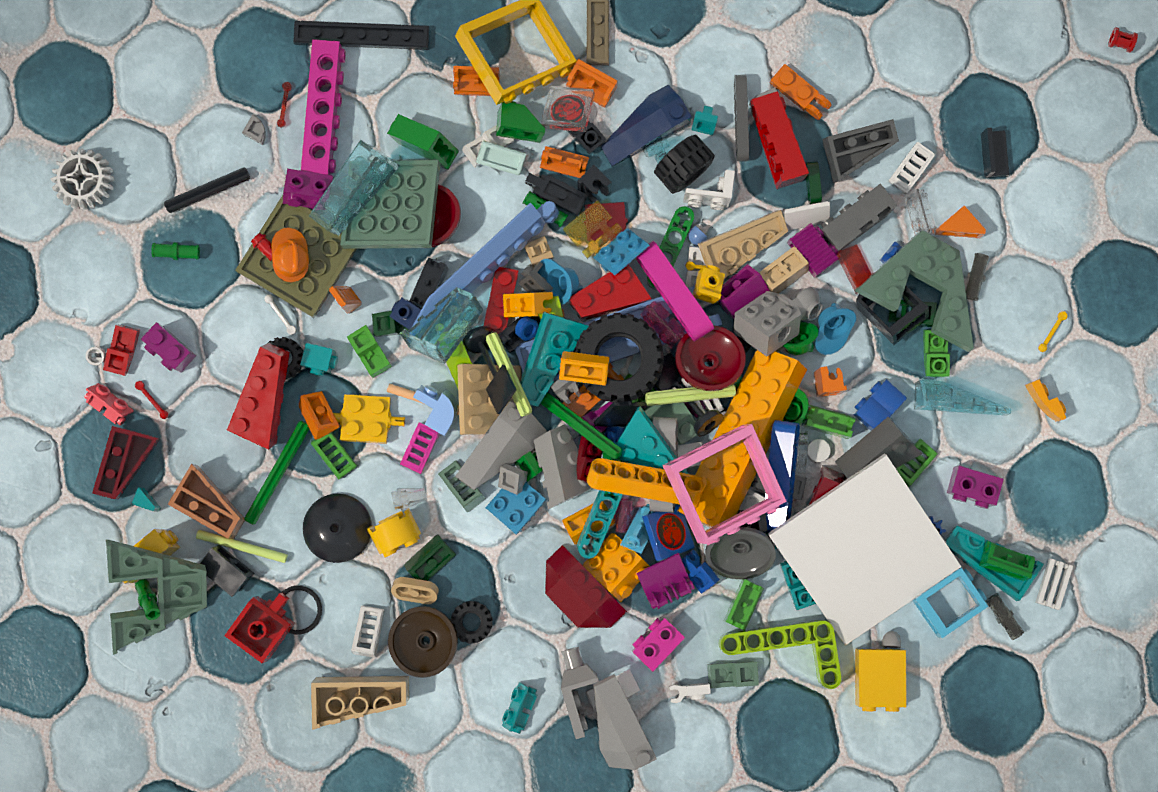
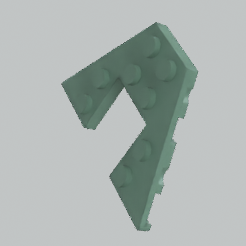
M923 230L918 232L893 257L889 258L876 272L870 275L861 286L855 289V292L891 311H896L899 308L909 274L943 292L931 332L967 352L973 350L960 251Z
M106 540L109 583L157 577L158 608L160 609V616L155 620H148L143 609L110 613L113 655L118 653V649L132 642L137 644L144 637L152 636L166 628L165 625L178 618L181 621L191 613L198 612L207 607L205 565Z

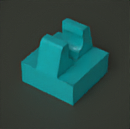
M704 105L703 112L696 111L692 131L713 136L718 116L712 115L713 107Z

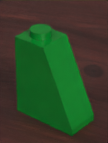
M400 114L397 115L387 132L398 144L428 160H438L440 166L446 170H449L459 152L439 131Z

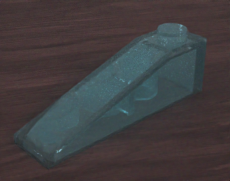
M924 376L922 380L915 382L914 410L1001 416L1011 414L1010 408L946 382L936 381V377Z

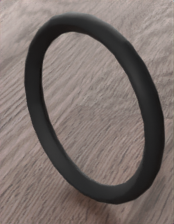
M292 586L281 593L286 595L295 590L305 591L314 598L317 604V616L309 627L302 630L291 629L289 631L290 634L302 635L313 630L318 625L322 615V604L318 595L312 589L305 586Z

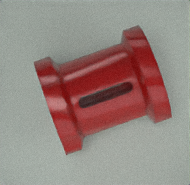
M1114 27L1108 41V47H1120L1126 49V52L1131 53L1136 45L1138 33L1133 32L1130 34L1120 31L1118 27Z

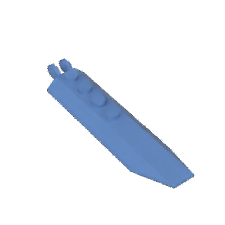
M548 201L537 210L529 203L432 293L405 339L409 346L413 348L477 287L489 281L499 267L505 266L516 251H521L533 235L536 236L543 230L546 223H553L559 214L555 203Z

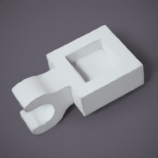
M709 683L687 684L683 686L674 684L669 686V690L679 691L677 698L670 699L672 703L681 702L684 696H691L692 700L706 698L705 694H711Z

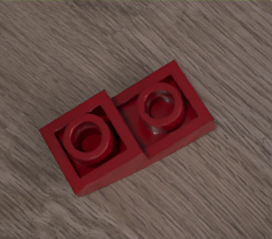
M581 436L577 457V479L587 483V476L592 461L601 458L603 451L583 436Z

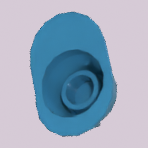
M542 259L540 261L543 265L537 273L545 278L553 287L551 291L553 292V297L559 296L561 304H566L571 296L583 289V286L579 283L578 275L573 269L562 267L551 259Z
M832 303L830 307L820 313L818 318L819 333L815 339V347L819 353L831 355L844 346L856 322V314L853 310L842 308L837 303Z

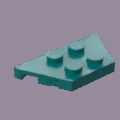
M641 406L638 407L621 437L616 442L623 450L622 456L619 458L625 463L664 469V464L677 457ZM686 469L680 471V473L688 474Z

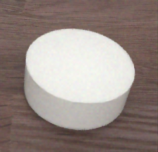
M822 439L813 440L807 446V456L811 461L821 463L829 457L830 446Z

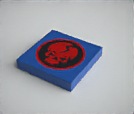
M680 504L675 506L674 513L654 512L642 516L656 561L695 548L685 515L678 512Z

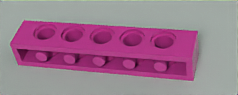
M312 40L301 171L331 176L336 171V160L333 159V153L338 149V138L335 137V130L339 129L340 116L337 115V108L341 107L342 94L339 93V85H343L344 72L341 71V63H345L346 51L342 48L339 41ZM327 62L333 63V66H332L331 69H329V70H324V69H323V66H324L325 63H327ZM323 85H331V89L329 91H321V87ZM321 107H329V111L326 114H319ZM327 128V133L324 136H317L319 129ZM325 150L324 157L320 159L315 158L317 151Z

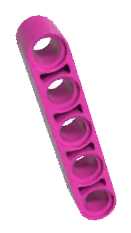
M654 241L648 243L650 246L640 253L636 260L688 335L695 342L714 330V326L661 249Z

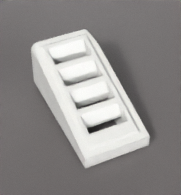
M916 142L888 182L907 194L932 161L935 154L919 142ZM914 153H917L919 156L924 158L925 161L916 156ZM911 159L916 164L921 166L920 169H918L908 161ZM903 168H907L912 173H914L915 176H911L906 171H904ZM900 174L909 181V184L907 185L897 176Z
M361 605L351 649L353 654L376 658L384 609ZM365 614L377 616V620L365 619ZM363 624L375 626V630L363 628ZM361 635H373V639L362 638ZM360 643L371 645V648L369 649L359 646Z

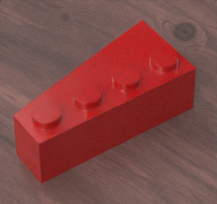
M270 343L260 346L227 428V431L268 450L277 444V430L281 417L279 416L284 396L283 386L286 381L289 359L288 351Z

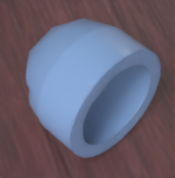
M696 225L689 233V240L694 245H698V243L708 239Z

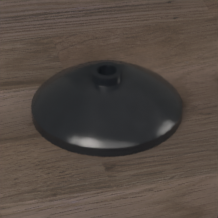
M346 494L323 496L310 506L304 517L303 537L305 543L315 556L324 561L332 563L350 561L359 556L370 541L371 536L367 528L372 526L371 517L366 507L352 496ZM334 523L338 524L339 530L337 532H333L331 530V526Z

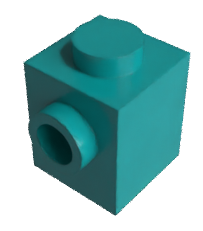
M306 343L300 365L311 369V374L324 376V372L331 374L332 369L336 368L338 356H336V351L333 349Z

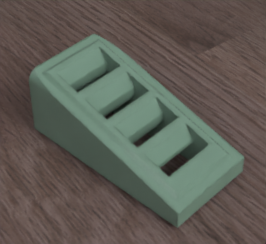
M455 460L439 472L438 475L465 511L469 512L483 502L485 497L478 488L475 490L469 488L459 495V492L465 489L467 485L461 482L454 488L453 485L460 480L456 477H453L451 480L447 479L454 472L461 469V465Z

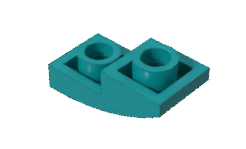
M781 562L780 566L795 609L800 610L816 604L788 562Z

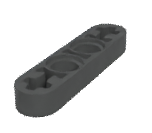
M734 75L736 161H748L747 76Z

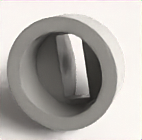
M894 631L887 632L883 636L882 647L901 648L900 635Z

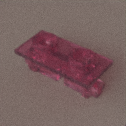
M653 301L640 314L643 320L659 334L660 339L671 348L685 335V329L674 318L669 322L665 320L669 317L670 313L660 302Z

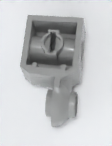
M814 287L804 289L793 300H790L783 294L766 291L735 312L733 333L765 356H769L799 335L801 320L809 319L812 321L816 319L823 309V304L820 302L819 294Z

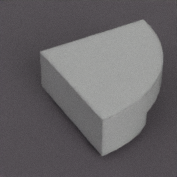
M252 114L242 134L263 145L266 138L265 127L261 120L255 114Z

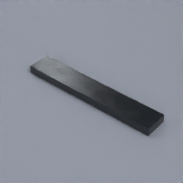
M295 21L293 43L295 45H312V40L339 41L342 47L429 50L430 28L429 26Z

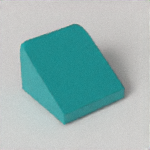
M137 488L132 502L133 505L155 512L161 510V507L145 488Z

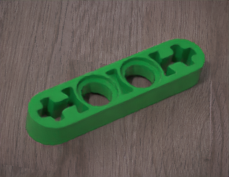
M686 206L679 207L675 211L659 247L663 253L671 254L672 262L670 264L673 267L694 221V212ZM684 212L688 213L687 217L690 219L685 220L682 226L683 229H686L685 232L679 227H673V224L678 226L680 222L678 214L682 215ZM678 232L681 235V241L677 244L671 243L668 238L669 234ZM647 276L646 280L648 286L654 290H657L651 282V280L649 279V277Z

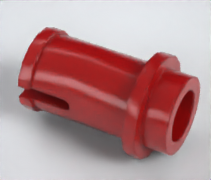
M260 232L252 239L251 243L254 249L258 248L272 262V243L267 239L266 234L263 235Z

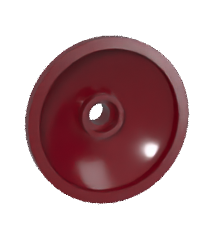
M439 184L432 247L446 242L455 233L461 220V207L456 196L448 188Z
M713 325L714 330L695 342L686 333L681 338L676 349L675 361L680 375L691 386L703 391H719L730 387L740 378L744 370L745 351L742 343L732 332L720 326ZM705 362H711L713 365L708 367L705 365Z

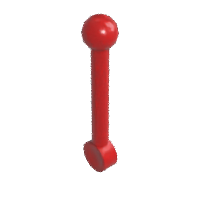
M137 381L135 388L142 391L160 413V418H168V412L163 410L145 389V384L142 381Z

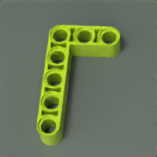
M815 620L723 634L719 639V648L727 655L812 644L818 682L828 689L837 688L841 683V671L834 628L827 621ZM824 624L827 627V634L824 637H819L816 629L819 625ZM796 628L804 630L805 634L802 640L796 641L794 639L793 632ZM774 631H779L782 636L781 641L777 644H773L770 640V635ZM752 634H756L759 639L755 647H749L747 644V638ZM727 638H734L736 646L733 650L729 651L724 648V641ZM824 648H829L831 656L828 660L823 661L820 657V652ZM832 671L835 679L832 683L826 684L824 682V675L826 672Z

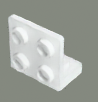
M725 170L724 176L719 177L716 192L686 188L683 202L695 208H699L701 205L710 206L713 210L728 208L732 198L735 171Z

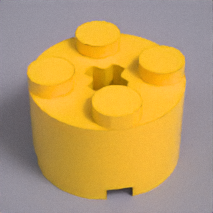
M409 508L404 511V514L400 511L379 521L378 525H372L367 528L379 554H383L384 558L396 553L399 546L403 544L405 547L415 544L420 539L419 535L421 534Z

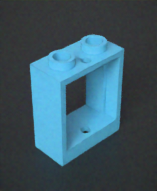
M959 568L912 600L939 638H944L988 607L985 602L987 600L985 594L981 589H976L972 584L974 579L967 569ZM958 577L977 605L945 626L927 598Z

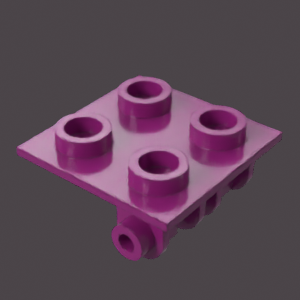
M679 553L636 573L652 609H660L661 606L668 604V600L672 603V598L675 597L678 600V595L682 597L688 593L691 594V591L695 589L688 577Z

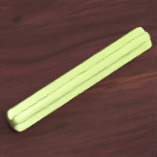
M494 332L487 335L486 341L499 369L502 365L506 366L517 389L512 398L520 416L523 417L531 414L532 408L498 334Z
M733 384L719 391H703L695 387L654 391L645 394V401L648 406L734 397L736 395V388Z

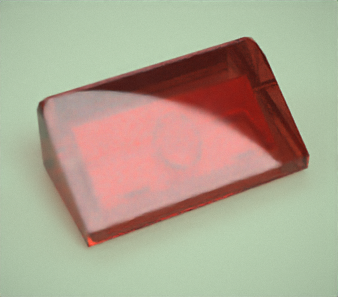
M857 244L839 251L837 255L854 292L857 287L861 286L872 275Z

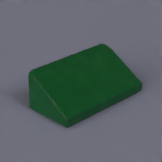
M437 534L404 564V567L415 579L428 581L456 553Z

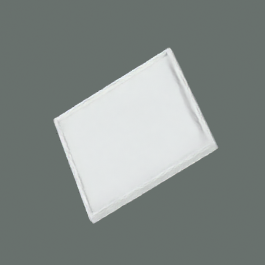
M886 454L868 464L768 533L845 646L961 568V565Z

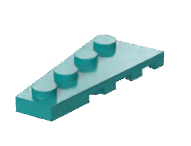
M955 526L945 539V543L951 552L1015 601H1020L1044 566V563L1035 561L1032 578L1025 581L981 567L979 564L985 542L988 540L962 527Z

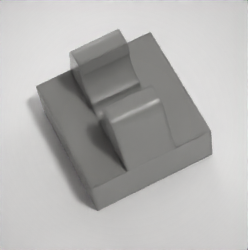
M558 379L551 385L559 399L566 404L571 403L568 398L571 394L576 393L578 397L581 395L580 387L574 381Z
M506 463L500 466L498 487L516 495L521 493L523 485L527 481V472Z

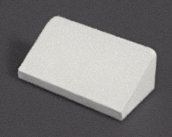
M826 201L785 209L783 217L788 231L804 228L810 223L813 226L824 223L830 218V202Z

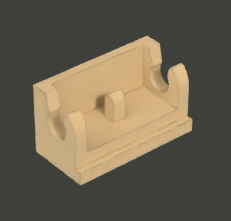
M794 246L759 273L770 292L779 294L809 271V262Z

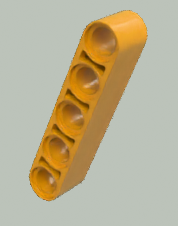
M603 458L592 461L587 476V483L594 489L680 504L664 469ZM679 472L693 505H697L705 488V482L699 476Z

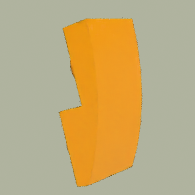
M1040 379L1025 385L1034 402L1049 418L1055 422L1066 419L1065 405L1062 401H1059L1058 397L1048 399V389L1044 383H1041Z

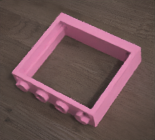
M743 424L663 465L697 543L707 545L720 541V536L726 533L731 535L740 530L739 526L745 523H755L761 519L760 515L766 512L767 514L776 512V509L780 508L779 505L787 502L752 424ZM743 440L768 498L705 531L679 472Z

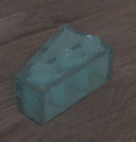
M458 287L435 304V309L425 317L423 315L417 319L418 323L408 331L404 329L400 333L410 349L443 364L447 362L483 312V308L476 296Z

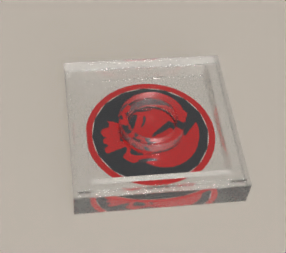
M550 86L541 120L545 129L586 132L595 95L594 89Z

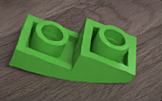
M923 329L925 376L949 377L950 354L948 353V341L933 334L931 329Z

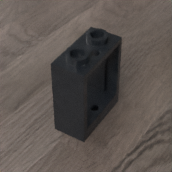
M905 286L902 298L913 309L891 327H888L869 308L874 301L859 294L856 298L858 310L893 345L929 318L928 306L907 286Z

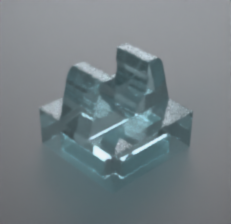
M663 138L642 150L646 157L654 156L657 163H659L666 155L664 149L670 145L667 139Z

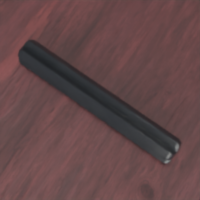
M245 167L170 198L164 201V206L169 213H172L250 179V174Z

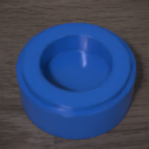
M529 316L523 317L515 327L516 335L524 341L531 340L536 336L539 327L538 322Z

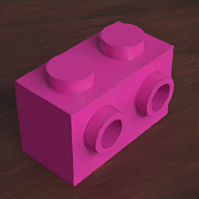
M664 617L661 620L656 618L648 627L651 631L645 637L640 635L632 644L635 647L632 652L652 672L685 638Z

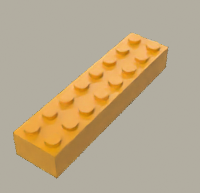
M756 350L736 391V395L733 397L713 439L743 424H752L766 454L771 444L773 423L775 420H783L807 369L798 360L774 351L769 356H765ZM743 440L703 459L695 474L703 479L705 488L699 503L694 507L701 523L709 528L737 514L757 473ZM680 505L678 512L685 515Z

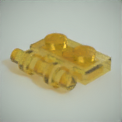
M597 200L563 228V231L577 248L584 242L588 247L582 253L588 259L591 255L599 253L600 248L609 240L612 242L622 228L618 223L611 228L606 225L612 219V216ZM599 229L604 233L595 241L591 238Z

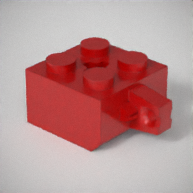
M279 593L274 601L269 599L267 602L259 596L253 597L224 636L260 663L267 662L295 624V622L285 616L286 611L283 609L289 597ZM262 625L264 633L258 634L259 628L257 626Z

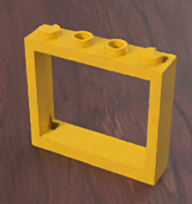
M518 0L460 25L455 35L496 105L502 102L508 104L522 93L527 95L533 92L537 86L542 85L544 87L552 83L559 76L561 78L568 76L577 62L540 0ZM529 14L559 65L503 90L473 38Z

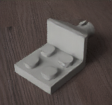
M579 646L561 651L566 665L561 690L576 739L585 737V730H588L585 714H580L578 707H581L578 691L573 692V690L599 682L597 673L587 663L584 664L582 661Z

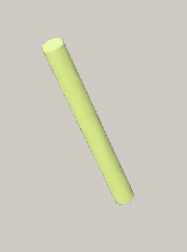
M198 530L196 534V539L278 562L286 563L288 554L235 539H228L210 532Z

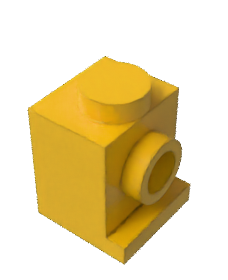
M708 265L706 268L703 267L698 271L693 291L694 298L712 304L721 298L725 274L720 272V268ZM709 280L714 281V285L710 284Z

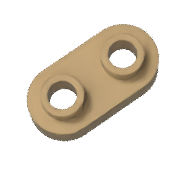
M407 577L396 578L391 588V593L395 598L421 604L434 603L439 592L438 587L430 581Z

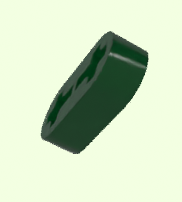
M818 161L806 162L805 164L809 172L805 177L809 205L821 203L822 190Z

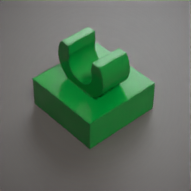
M528 452L515 462L518 469L527 472V482L543 471L542 468H539V464L535 459L537 457L536 452L533 454Z

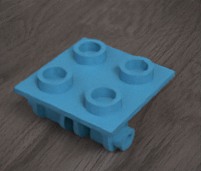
M627 228L620 232L607 246L601 248L599 253L593 258L601 264L602 269L606 273L610 271L613 275H616L650 245Z
M525 482L522 492L518 495L501 489L485 508L517 535L522 531L521 529L527 522L531 521V518L535 516V513L544 505L547 499Z

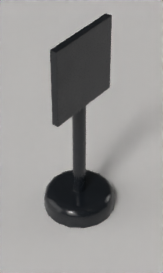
M487 326L475 327L464 336L463 344L469 352L483 354L493 375V379L487 386L486 391L496 413L500 414L517 389L506 366L502 365L497 372L487 351L489 345L486 341V336L494 333L492 329Z
M669 353L664 356L661 376L655 385L660 391L670 390L674 387L676 389L683 388L680 385L683 383L681 380L682 376L677 369L675 357ZM694 401L688 402L699 416L694 424V432L697 436L701 437L709 434L722 422L723 414L720 411L714 409L703 413Z

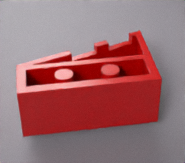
M628 264L616 275L608 272L571 296L569 303L579 319L584 321L650 301L652 298Z

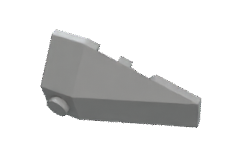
M511 399L455 477L472 490L477 489L500 472V466L505 463L512 465L523 455L533 451L535 448L534 440L547 432L546 429L532 413L527 416H520L514 400Z
M615 674L593 684L598 721L599 749L608 766L611 768L637 770L657 760Z

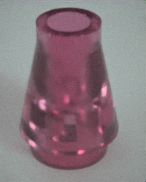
M621 498L614 514L615 532L627 533L635 508L632 499Z

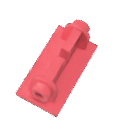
M98 383L86 388V391H88L84 396L86 403L99 412L106 407L107 409L103 415L115 425L119 424L121 426L126 421L124 416L134 412L124 400L113 395L106 386Z

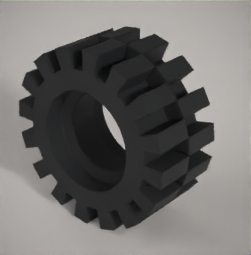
M286 337L274 338V341L270 340L268 343L283 350H288L292 355V361L287 366L286 380L290 377H296L297 373L300 374L302 371L300 364L304 352L302 347L294 340Z
M467 601L455 608L450 619L456 629L457 638L461 642L468 644L478 643L485 639L493 626L490 610L484 604L477 601ZM475 613L479 616L481 624L476 631H468L464 628L462 622L466 614Z

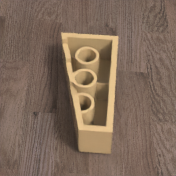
M409 676L316 677L311 682L312 730L329 724L341 723L352 718L364 717V715L379 713L406 706L409 701Z

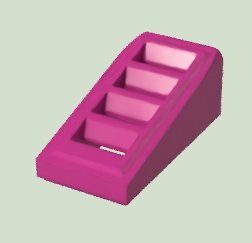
M419 422L400 465L421 474L440 433ZM421 431L431 435V440L420 436ZM417 440L428 444L427 449L417 445ZM413 448L425 453L424 456L421 457L413 453ZM409 456L421 461L420 465L418 466L408 461Z

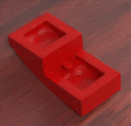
M119 324L115 325L111 347L107 348L103 366L104 371L123 376L127 375L140 330Z

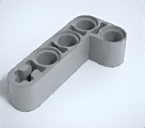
M653 417V425L678 458V418ZM650 499L649 503L650 511L674 513L676 506L675 503Z

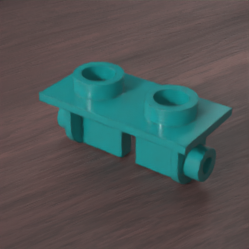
M521 682L514 688L509 709L504 712L502 718V726L509 732L513 731L520 734L521 730L525 729L530 715L522 711L524 708L532 710L538 696L536 694L537 689L530 686L527 687Z

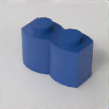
M887 379L883 383L878 381L869 390L872 395L867 400L863 397L854 407L857 411L853 415L871 431L887 417L890 418L907 399Z

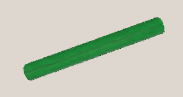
M546 393L540 404L613 460H617L622 456L623 450L621 447L550 393Z
M298 422L244 517V520L249 524L255 525L308 433L309 427L305 422Z

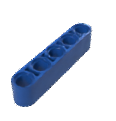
M775 420L773 423L769 463L787 502L779 505L780 508L776 509V512L770 514L766 512L767 531L763 533L771 532L791 518L800 424L796 422Z

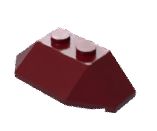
M563 545L546 560L545 594L577 628H611L627 612Z

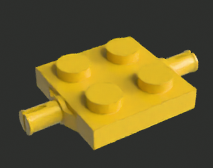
M344 394L341 413H333L337 422H340L341 441L387 444L391 425L405 427V417H392L390 397Z

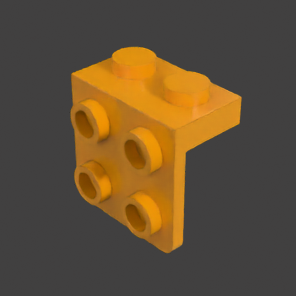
M612 533L604 540L598 554L593 558L587 559L583 566L618 601L622 602L624 598L630 596L633 589L640 582L636 573L650 566L635 551L621 546L622 540Z

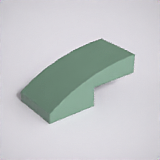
M757 662L707 664L710 688L759 685Z

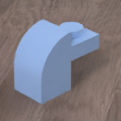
M421 385L413 398L433 409L424 425L445 436L457 416L458 407L456 399L447 389L440 396L437 394L438 391L428 385L425 387Z

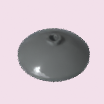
M740 527L738 532L731 535L726 533L720 536L719 542L707 545L705 557L709 567L723 577L750 579L765 573L772 567L776 558V549L771 538L765 533L749 527Z

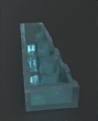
M360 140L309 217L327 231L339 236L400 165L382 151Z

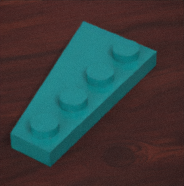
M545 311L543 312L520 381L530 405L539 406L553 384V379L560 370L562 353L564 351L571 352L575 349L581 333L588 328V325Z

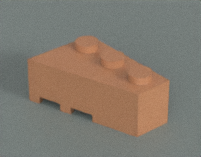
M195 464L190 465L168 503L171 507L228 539L236 537L245 521L242 514L202 469Z

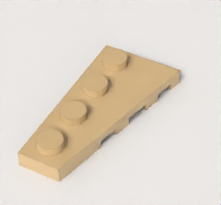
M776 210L698 243L706 267L712 265L720 268V272L725 274V279L727 276L735 273L744 263L752 260L761 250L769 247L786 234L788 229L782 211Z

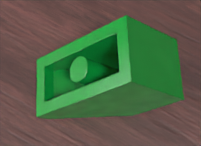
M514 101L508 104L502 102L497 112L496 136L540 143L545 134V128L528 108Z

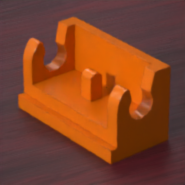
M578 59L567 78L566 87L605 108L617 88L618 81Z
M453 66L454 95L491 96L473 66ZM490 67L500 83L499 67Z
M827 366L820 367L814 372L817 397L840 395L847 390L846 386H844L843 374L840 368L836 369L837 378L832 372L829 375Z

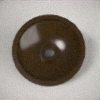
M414 607L403 612L394 621L389 631L388 648L394 663L403 672L414 677H431L444 671L453 661L457 651L458 638L453 623L443 612L432 607ZM425 636L430 638L429 645H426L423 641Z

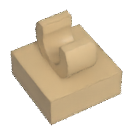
M545 236L531 241L525 246L533 266L542 259L554 258Z

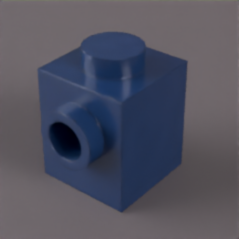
M401 297L393 305L390 317L411 330L422 308L410 300Z

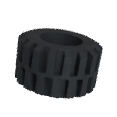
M695 134L685 138L672 148L659 161L654 174L674 194L685 189L702 175L712 164L715 155Z

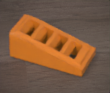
M332 286L329 288L330 293L347 314H350L362 305L361 300L351 287Z

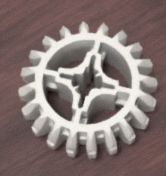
M80 148L78 154L71 150L70 157L62 154L64 161H56V164L60 167L52 169V172L57 176L50 178L53 183H56L52 189L58 192L57 198L63 199V203L67 206L71 204L73 209L80 207V209L86 210L87 205L93 209L95 208V202L103 204L101 198L103 196L109 198V194L106 193L107 189L113 190V186L108 183L115 181L114 177L110 175L113 169L107 167L109 162L106 159L102 160L103 156L99 153L95 154L93 150H88L86 153L84 149ZM87 163L94 164L99 175L90 173ZM83 176H86L87 178L85 179V181L83 180V183H80V179ZM67 184L76 186L78 196L72 195L69 192ZM94 185H96V187L90 192V189Z

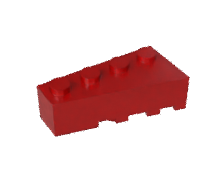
M778 91L752 99L749 106L776 189L802 182L809 172L801 154L798 141L793 133L792 122L787 117L784 98L780 97Z

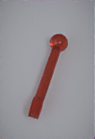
M284 82L282 85L284 95L280 119L277 121V125L280 128L286 125L284 117L288 92L292 89L289 82Z

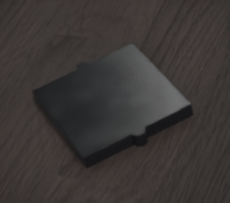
M614 401L593 422L594 426H627L636 409L640 406L644 409L647 406L646 402Z

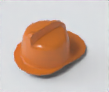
M280 229L272 238L271 245L274 272L283 281L296 282L302 279L308 271L307 242L302 233L296 229Z

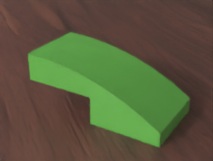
M367 325L347 336L372 378L392 367Z

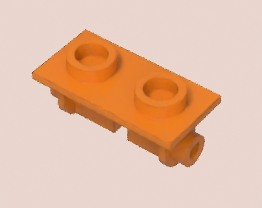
M545 146L541 156L540 168L581 178L585 174L589 157Z

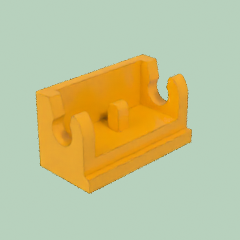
M553 292L503 294L504 317L538 316V314L544 311L551 312V308H544L543 301L553 299Z

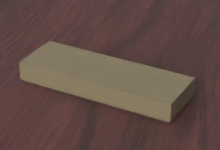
M587 0L586 63L589 65L609 66V0Z

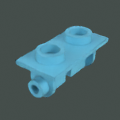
M649 504L642 508L639 507L620 544L642 554L649 541L642 516L654 513L650 511Z

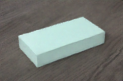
M482 140L476 163L520 176L526 153Z

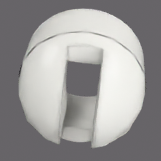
M95 346L87 350L86 360L91 365H99L105 361L106 353L101 347ZM91 353H101L102 357H92Z

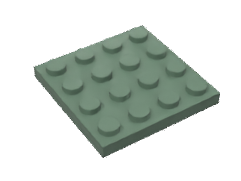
M351 161L341 247L343 249L432 248L440 171L439 161Z

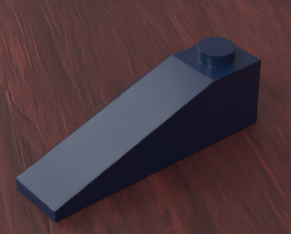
M666 85L648 95L601 146V149L613 167L689 125L692 116L681 97L669 85Z

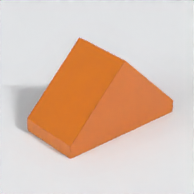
M965 206L960 208L935 230V235L981 238L986 234V229Z

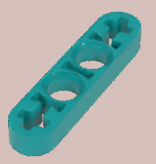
M599 490L577 542V550L582 557L590 559L598 554L623 494L612 492L615 495L613 497L610 495V492L606 494V491ZM608 499L612 502V506L606 511L601 510L600 503ZM594 521L603 522L601 530H591V524ZM591 540L593 548L588 549L586 552L583 545H588Z

